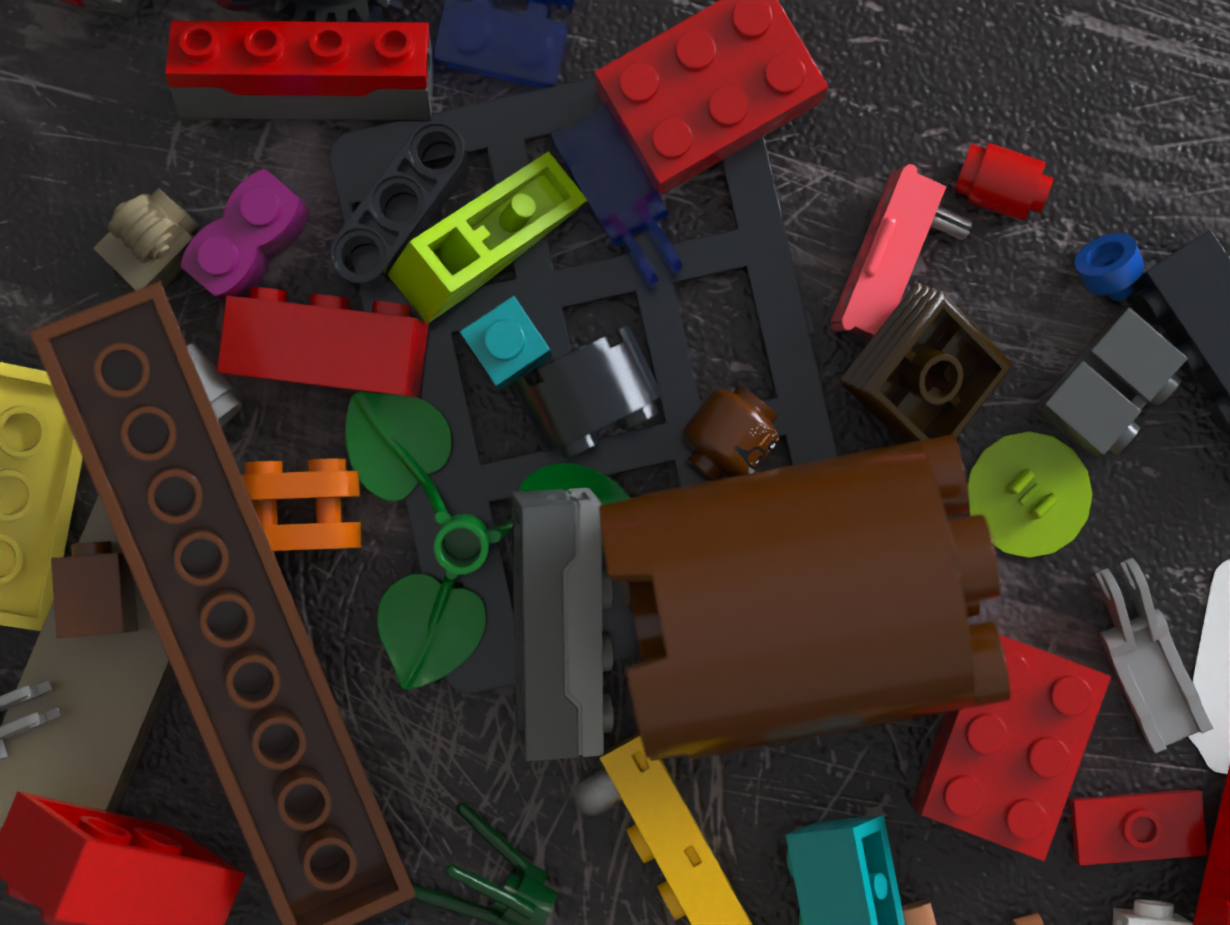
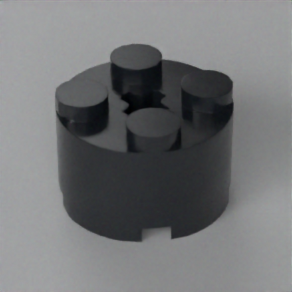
M628 324L615 330L620 342L612 346L609 345L606 336L603 338L599 337L536 368L541 380L530 386L527 385L523 375L511 381L546 452L558 448L564 459L569 458L599 443L594 432L617 421L619 428L622 427L623 430H626L658 414L653 401L661 397L662 393Z

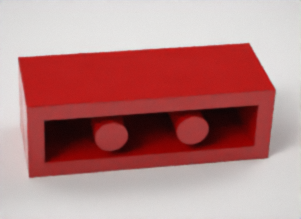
M249 287L248 298L226 296L217 373L420 398L429 323L426 324L423 320L410 317L411 306L373 301L372 312L348 310V298L323 294H311L310 305L287 303V291L263 287Z

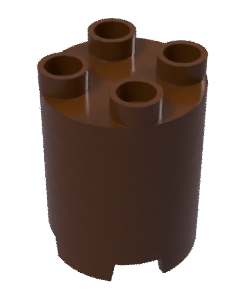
M954 435L642 494L636 498L599 506L610 582H620L624 605H632L642 662L626 669L646 758H650L651 761L689 756L691 761L959 709L1010 701L1007 664L994 621L968 625L967 617L977 616L980 613L979 601L1000 597L1001 585L995 547L985 516L978 514L947 520V517L969 513L966 475L961 453Z

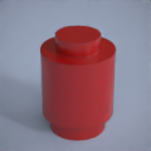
M989 142L986 148L971 143L954 192L969 196L967 200L969 204L1024 222L1029 210L1041 214L1054 178L1043 174L1046 162Z

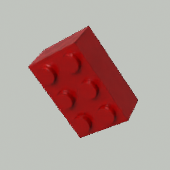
M719 0L594 72L596 92L658 197L822 103L829 88L778 0Z
M999 634L1009 676L1010 701L944 713L911 807L922 816L1045 861L1111 676Z
M17 791L0 831V878L8 883L6 893L20 901L39 907L42 910L39 916L40 919L49 925H225L246 874L174 825Z

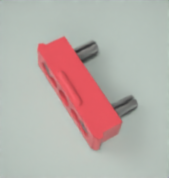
M908 164L890 173L830 321L831 329L834 332L849 331L871 341L899 305L930 226L960 240L965 239L969 234L968 230L972 227L970 219L939 206L946 186L918 174L917 168L913 164Z

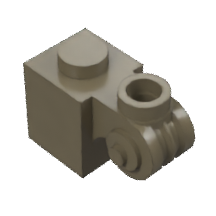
M158 187L151 195L143 194L119 204L113 211L112 220L107 227L110 232L93 248L135 290L159 281L164 290L184 270L180 267L182 257L188 244L194 237L192 233L200 226L180 205Z

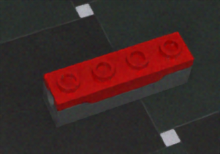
M171 20L165 75L179 118L431 120L434 64L428 23Z

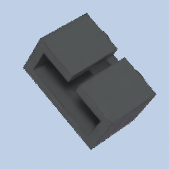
M1127 308L1110 319L1036 404L1033 410L1089 458L1102 456L1107 451L1115 456L1131 442L1140 430V426L1134 420L1142 412L1141 409L1146 403H1151L1155 408L1159 407L1179 386L1182 379L1175 373L1188 358L1131 308Z

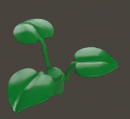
M359 391L350 400L345 422L347 452L353 470L359 471V481L368 491L387 501L404 499L414 490L419 482L434 511L435 520L441 526L435 539L434 553L439 564L446 570L442 583L426 573H413L404 576L393 583L384 593L377 614L380 639L394 667L399 685L405 690L414 689L437 681L451 673L468 659L479 645L486 627L484 602L476 592L467 588L453 587L458 574L471 573L484 563L489 544L499 542L502 537L512 533V519L495 528L487 529L485 524L473 515L458 514L451 517L443 504L434 482L428 476V474L440 470L446 464L451 453V429L441 411L433 404L419 397ZM568 462L552 463L534 470L523 480L519 490L563 489L568 491V489L589 488L601 502V505L631 499L621 486L603 473L580 464ZM602 546V554H603V553L605 552L604 546Z

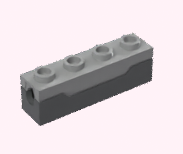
M589 488L568 489V491L555 489L512 492L516 740L526 762L577 758L578 755L583 757L604 755L603 733L612 732L611 697L609 694H603V671L612 670L613 648L609 632H603L602 609H611L612 582H610L608 570H602V546L604 544L599 512L601 502Z

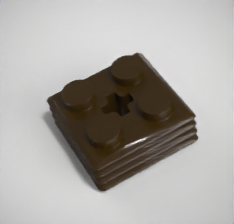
M916 283L842 376L841 384L904 444L947 435H954L956 439L1010 371L1012 363L943 291H937L935 288Z

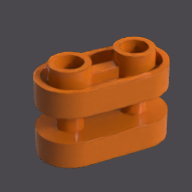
M346 459L307 460L308 472L283 473L282 461L244 462V474L241 477L272 551L362 548L361 522H342L341 498L360 497L359 471H346ZM315 499L316 523L278 525L277 500Z

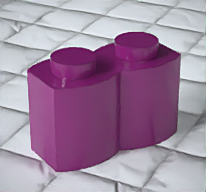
M266 169L259 170L247 177L236 187L227 201L223 218L206 225L193 237L184 252L180 267L224 303H226V296L245 298L249 295V287H257L268 267L269 258L284 252L302 234L308 222L310 210L296 194Z

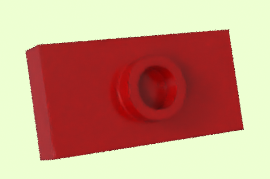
M1190 789L1070 799L1075 863L1080 866L1208 856L1202 791Z

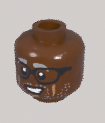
M738 385L733 392L726 389H716L683 430V438L693 450L687 461L711 481L719 480L724 475L730 478L754 473L779 440V433L773 424L778 417L777 414L761 399L742 386Z

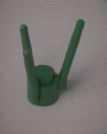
M459 803L456 807L457 813L522 875L519 878L509 873L499 887L454 864L446 867L445 873L447 876L492 899L491 907L494 909L412 885L416 897L413 899L493 925H543L558 896L557 891L544 885L549 873L530 863L466 803Z

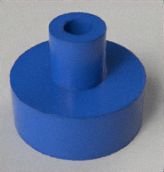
M1122 233L1108 234L1092 240L1078 252L1074 262L1081 282L1088 292L1097 295L1108 294L1110 299L1114 301L1123 300L1132 294L1134 290L1132 284L1138 280L1144 270V261L1136 241L1131 236Z

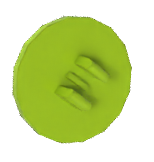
M1024 432L1002 437L981 452L969 470L967 480L969 516L978 514L985 516L994 547L1003 553L1026 558L1055 553L1073 541L1088 520L1093 495L1088 470L1073 449L1053 436Z

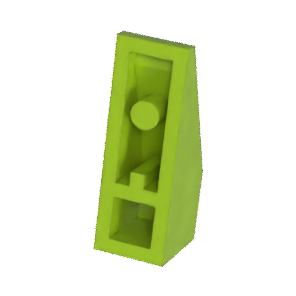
M548 151L411 240L387 275L426 324H428L478 290L583 207L588 199Z

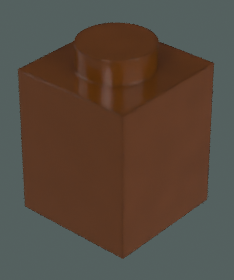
M112 541L71 544L72 557L51 558L57 638L138 631L134 577L124 553H112Z

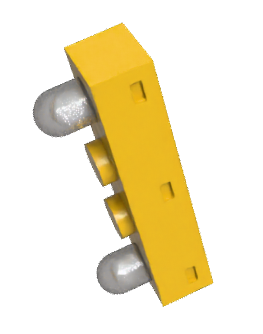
M640 731L604 750V755L600 756V760L605 768L580 781L574 790L576 807L586 815L596 816L624 802L635 822V825L626 829L627 834L644 864L654 858L667 881L657 887L675 920L686 915L691 925H753L662 759L651 761L650 758H646Z

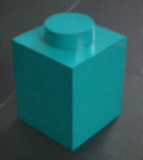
M512 296L460 331L499 392L512 385V380L522 375L524 377L552 358L551 349L515 296Z

